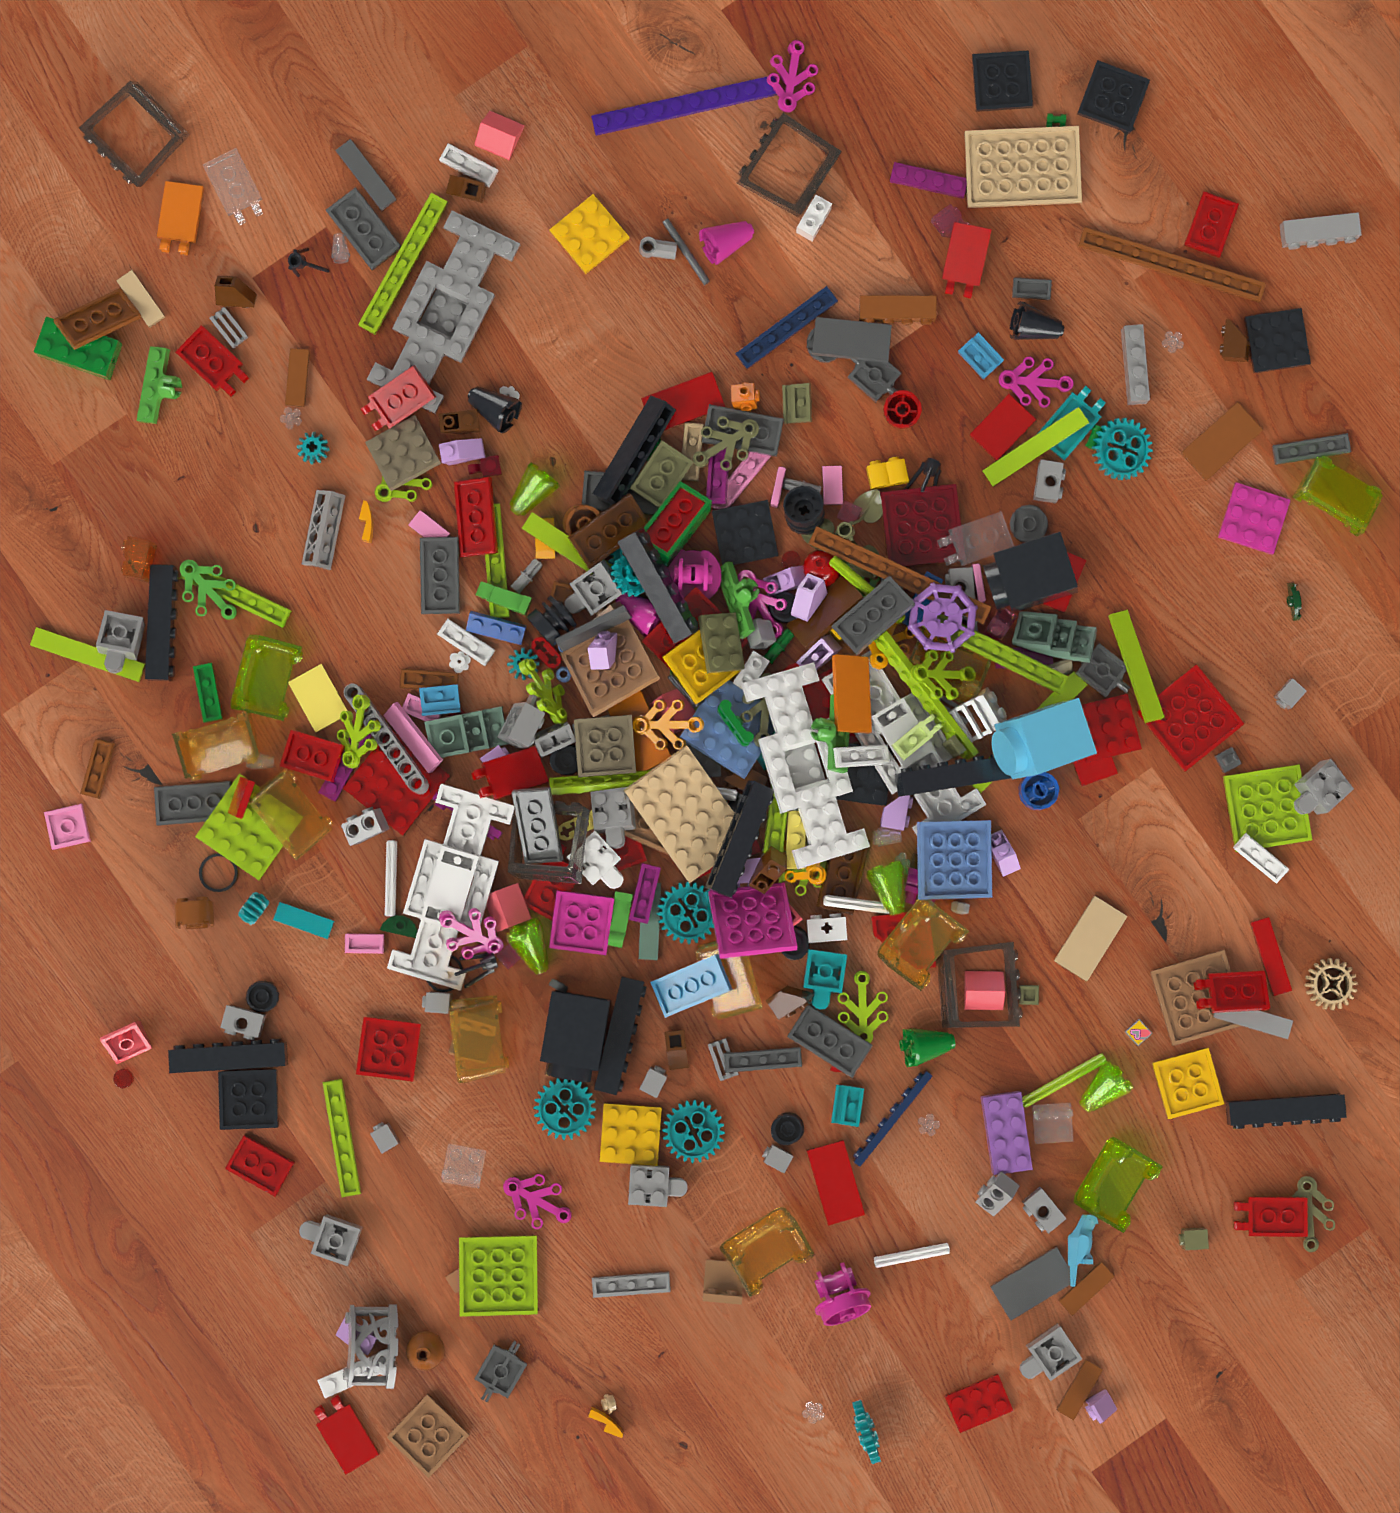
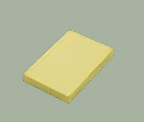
M322 664L288 682L316 733L339 721L342 711H348Z

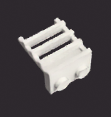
M988 687L981 690L977 697L948 711L972 743L995 731L994 724L1007 720L1006 712L1002 707H999L995 693L993 691L990 692ZM972 704L986 728L985 731L982 732L967 706ZM962 709L976 733L975 736H971L957 711Z

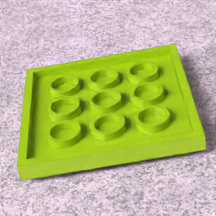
M1300 764L1223 776L1234 845L1245 833L1264 848L1312 840L1308 814H1299L1294 808L1295 800L1301 796V793L1294 785L1302 778Z
M239 773L195 837L257 880H260L303 819V816L256 784L254 785L244 817L240 819L229 814L228 810L240 776L244 777Z
M537 1235L459 1237L460 1316L538 1314Z

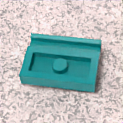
M836 1084L831 1123L859 1127L864 1088Z

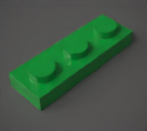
M213 663L193 666L203 723L223 720Z

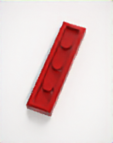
M1266 917L1250 922L1272 995L1277 996L1292 991L1270 918Z

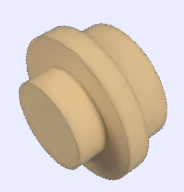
M605 1394L604 1399L601 1400L602 1408L608 1414H611L612 1411L616 1410V1402L613 1395L608 1396V1394Z

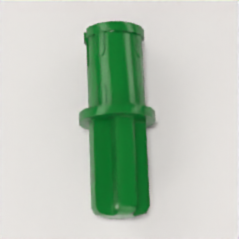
M785 629L763 656L770 661L769 664L772 665L780 653L785 652L784 648L794 637L790 630Z

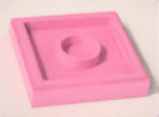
M83 804L44 812L52 850L91 841Z

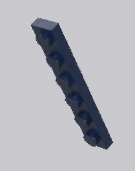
M827 286L739 350L735 355L746 370L815 320L816 317H819L838 303V300Z
M920 1071L913 1080L915 1084L911 1088L908 1086L901 1095L903 1099L899 1103L895 1102L889 1110L891 1114L887 1118L883 1117L877 1125L879 1129L876 1133L871 1132L865 1140L867 1144L864 1148L859 1147L853 1155L855 1157L853 1162L861 1167L932 1078L930 1073L927 1071L922 1073Z

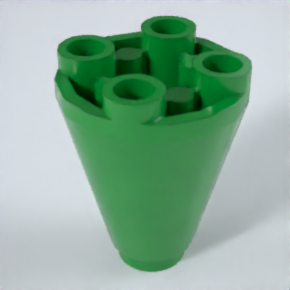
M914 1028L903 1029V1039L899 1040V1047L901 1051H904L905 1065L907 1067L918 1066L950 1052L951 1049H955L956 1045L952 1033Z

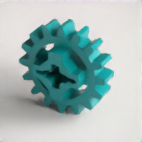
M625 555L614 562L615 564L611 566L614 571L610 573L615 577L612 582H617L618 584L616 588H621L622 594L627 592L628 597L632 595L636 597L643 593L644 589Z

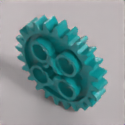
M1117 418L1114 419V423L1108 421V427L1102 425L1103 432H1096L1099 438L1093 439L1097 446H1092V449L1096 450V453L1092 454V456L1098 457L1094 462L1095 464H1101L1098 470L1106 469L1104 472L1105 476L1111 474V479H1116L1117 477L1118 480H1123V478L1129 480L1131 476L1137 477V472H1144L1142 466L1148 467L1145 461L1152 459L1148 456L1149 452H1153L1152 449L1148 448L1152 442H1147L1150 434H1143L1146 428L1139 429L1141 423L1134 424L1133 419H1129L1127 422V418H1122L1121 421ZM1116 432L1119 434V440L1117 442L1114 439V434ZM1133 438L1136 440V446L1134 448L1131 445V441ZM1110 443L1114 446H1122L1123 449L1134 451L1137 453V455H1134L1130 452H1123L1122 449L1110 447L1107 444ZM1110 450L1113 452L1114 455L1112 460H1110L1108 457V453ZM1126 457L1130 458L1129 466L1126 465Z
M685 882V887L678 883V889L671 886V893L665 891L667 898L660 897V900L664 903L663 905H657V907L662 909V912L656 913V915L662 916L658 923H664L661 930H668L666 936L673 934V941L679 937V943L681 944L684 942V939H686L687 944L691 943V939L698 943V937L705 940L704 933L711 935L709 928H714V924H712L713 918L708 891L710 890L703 892V885L697 889L695 882L691 887L689 882ZM693 894L696 898L693 905H689L686 901L687 896ZM679 898L682 899L686 909L692 910L690 915L698 925L697 928L694 927L690 917L684 916L686 911L679 903ZM674 904L679 906V913L677 915H672L670 912V908ZM702 910L705 912L706 917L700 922L697 920L696 915ZM683 921L689 923V929L685 932L680 928V924Z
M557 1078V1083L554 1084L550 1080V1087L543 1085L545 1092L538 1091L541 1099L535 1098V1101L539 1103V1105L533 1107V1109L539 1110L534 1115V1117H540L537 1124L543 1123L544 1126L541 1130L549 1129L548 1136L553 1132L555 1133V1139L558 1138L559 1134L562 1135L563 1140H565L566 1135L573 1139V1133H576L579 1137V1130L586 1132L585 1125H592L589 1118H595L591 1112L596 1111V1108L591 1107V1104L596 1101L589 1099L593 1093L587 1094L588 1086L582 1089V1082L576 1085L573 1080L568 1082L567 1079H564V1082H561ZM564 1089L571 1093V1097L568 1100H563L560 1097V1092ZM553 1095L563 1105L568 1104L570 1106L568 1110L577 1118L576 1122L566 1111L563 1113L560 1111L562 1107L553 1099ZM554 1103L557 1108L556 1112H547L546 1105ZM575 1104L583 1105L584 1112L576 1114L573 1111ZM567 1117L570 1120V1125L568 1127L560 1126L559 1119Z
M686 1100L685 1107L679 1103V1110L672 1108L674 1114H667L670 1121H664V1124L668 1126V1128L662 1129L663 1132L668 1133V1135L663 1137L664 1140H669L666 1147L672 1146L673 1148L670 1153L678 1152L676 1158L678 1159L682 1155L684 1156V1162L687 1158L691 1159V1163L694 1162L695 1158H698V1161L701 1162L702 1156L708 1160V1153L715 1155L713 1149H720L717 1142L724 1141L719 1137V1135L725 1134V1131L720 1130L724 1123H718L722 1117H715L717 1110L715 1109L711 1112L710 1104L705 1108L704 1101L697 1105L696 1100H694L693 1105H690L688 1100ZM695 1113L702 1114L703 1121L701 1123L693 1122L692 1116ZM685 1116L689 1117L694 1129H699L697 1135L703 1144L702 1147L698 1145L693 1134L689 1135L690 1127L685 1120ZM678 1122H683L686 1125L684 1132L680 1133L675 1130V1125ZM705 1130H709L712 1133V1138L708 1141L701 1138V1134ZM688 1139L695 1142V1147L691 1150L684 1147V1142Z
M862 1400L852 1402L856 1415L853 1416L856 1432H861L862 1434L858 1436L860 1444L863 1446L864 1451H867L872 1464L881 1462L877 1449L880 1447L877 1431H872V1428H875L873 1419L865 1411Z

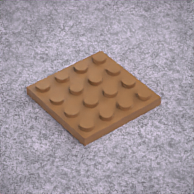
M630 620L606 630L610 631V633H617L615 662L610 669L591 670L588 647L596 636L561 653L593 717L660 679Z
M1225 950L1150 971L1172 1046L1241 1026L1214 1018L1211 1007L1205 1009H1197L1196 1007L1198 999L1210 998L1209 989L1194 990L1193 983L1198 979H1207V975L1210 973L1231 972Z

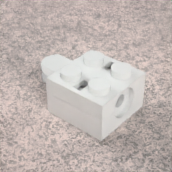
M596 831L591 833L567 856L592 885L600 878L612 889L622 885L623 875L614 866L621 858Z

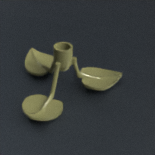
M879 490L867 491L854 501L852 513L854 516L860 517L859 519L849 523H840L836 531L834 524L830 520L824 519L821 528L832 534H839L843 539L850 540L858 545L853 539L855 534L853 525L862 520L867 523H874L883 515ZM813 533L801 536L809 544ZM866 545L863 547L879 555V552L875 547L871 545ZM849 563L850 568L859 576L871 579L877 576Z

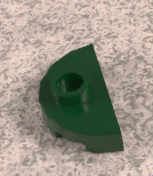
M1287 583L1289 594L1286 598L1287 606L1291 607L1292 620L1297 621L1302 616L1299 610L1302 608L1300 592L1296 591L1297 585L1295 583Z
M399 915L388 918L380 928L382 931L416 938L418 932L416 925L410 918Z

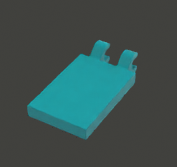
M1087 386L1078 395L1072 392L1038 432L1040 433L1079 407L1089 424L1050 449L1063 461L1102 417L1098 412L1106 402L1100 398L1092 408L1083 401L1091 392Z

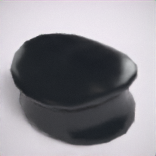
M780 592L772 596L776 599L783 598L787 602V607L783 610H777L775 606L768 604V611L774 620L781 623H789L797 618L791 615L795 599L794 594ZM782 601L778 602V606L780 608L783 607Z
M570 744L552 752L550 765L555 772L561 775H573L578 772L575 745Z
M794 926L797 950L784 951L782 954L788 959L798 960L806 955L810 948V943L808 942L806 931L799 926Z
M258 981L249 986L246 992V1001L252 1010L267 1012L277 1005L279 992L271 982Z
M791 1112L779 1115L771 1125L772 1138L781 1145H790L797 1142L804 1133L802 1119Z

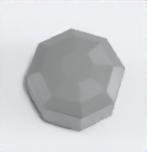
M953 901L950 910L957 914L969 913L970 905Z

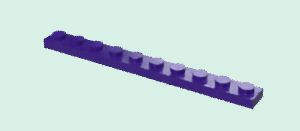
M771 76V81L776 82V79ZM767 77L596 114L592 115L591 118L595 135L597 136L777 96L773 87L767 83Z

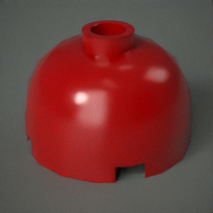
M906 390L896 391L885 401L883 407L884 417L894 428H910L920 418L922 412L921 402L912 392Z
M815 550L809 553L803 563L805 576L811 574L823 579L826 588H828L840 577V573L829 565L830 560L834 556L822 550Z

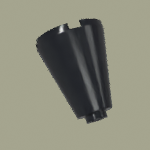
M1020 301L1017 303L1020 306L1018 309L1014 308L1009 329L1013 330V335L1010 334L1011 339H1058L1059 336L1063 335L1065 326L1062 325L1061 320L1025 302Z
M479 386L472 388L468 393V402L502 434L512 428V420L514 418L518 419L522 402L517 398Z

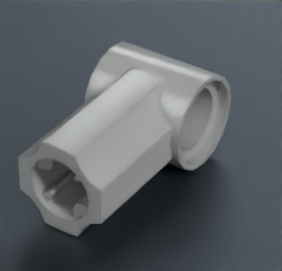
M645 237L641 240L639 252L643 257L675 260L676 242L655 240L652 237ZM651 244L653 249L651 251L644 250L643 245Z

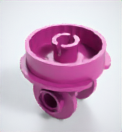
M681 550L669 567H667L673 582L679 588L682 598L696 586L710 599L720 586L721 568L717 559L709 551Z
M844 1262L840 1263L841 1270L833 1275L829 1274L822 1277L820 1271L816 1272L818 1279L814 1280L818 1294L820 1298L825 1297L826 1300L815 1308V1313L821 1316L823 1324L826 1326L851 1321L871 1309L868 1299L871 1294L869 1289L853 1288V1286L857 1285L851 1267L846 1269ZM845 1289H849V1292L843 1293L833 1298L829 1297V1295L843 1291Z

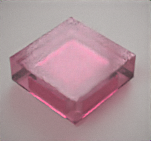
M844 500L837 518L848 523L850 521L853 522L859 518L862 508Z
M511 943L496 954V957L508 970L523 957Z

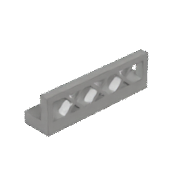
M316 490L302 565L331 570L345 495L333 491ZM322 495H325L324 503L321 505ZM321 515V520L317 523L318 517ZM317 533V540L314 542V535ZM313 552L314 555H313V560H312V562H311V561H309V560H310V555H311V553Z

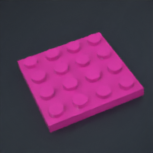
M785 883L773 884L765 894L751 886L739 887L731 898L708 891L720 959L797 950V941Z

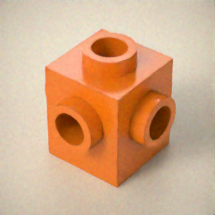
M744 382L738 385H731V402L734 409L742 411L757 409V401H760V391L756 390L754 383Z

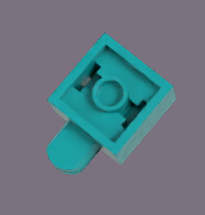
M808 949L803 988L813 989L814 997L811 999V1002L815 1008L820 1010L827 1008L830 1004L831 992L842 993L847 960L846 954Z

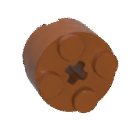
M576 504L565 513L563 530L566 535L570 536L581 528L580 521L585 520L587 524L598 516L600 512L592 506Z
M197 897L196 901H188V898L177 899V903L174 904L175 928L181 929V925H185L186 929L208 928V924L211 927L214 926L213 902L208 900V897Z

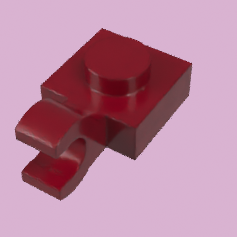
M499 455L481 458V464L467 465L469 475L482 473L483 477L502 475Z

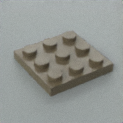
M416 415L365 442L391 491L441 464Z
M632 715L574 719L578 777L636 773Z

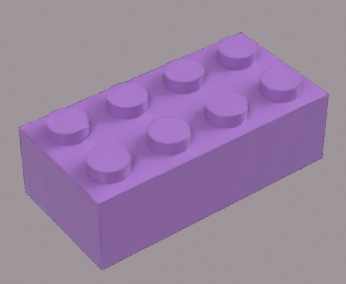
M1015 1091L980 1096L992 1174L998 1175L1000 1172L1006 1174L1033 1170L1021 1092Z

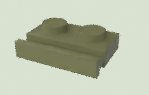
M811 384L782 385L784 424L812 422Z

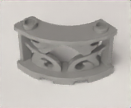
M389 1304V1307H354V1305H350L349 1312L345 1313V1324H348L349 1343L347 1368L343 1369V1380H346L347 1388H351L353 1385L386 1386V1389H394L397 1370L395 1356H398V1339H396V1329L398 1328L397 1304ZM356 1316H369L371 1324L368 1325L367 1321L362 1319L363 1324L358 1326ZM374 1316H387L376 1321L374 1319ZM377 1328H379L380 1332L386 1330V1336L380 1337ZM355 1330L358 1331V1332H361V1333L358 1335V1337L356 1338V1340H355ZM373 1331L378 1341L387 1344V1349L379 1351L371 1362L362 1352L360 1345ZM355 1354L360 1361L354 1362ZM384 1356L386 1358L385 1363L382 1364L379 1361L377 1366L376 1363L379 1357ZM357 1367H360L361 1372L359 1374H362L367 1368L369 1369L367 1376H354V1371ZM375 1372L384 1376H372V1374Z

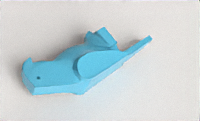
M1082 1214L1076 1228L1068 1236V1266H1070V1285L1072 1287H1075L1077 1265L1079 1263L1093 1264V1257L1090 1254L1093 1242L1092 1231L1095 1224H1098V1219L1094 1215Z

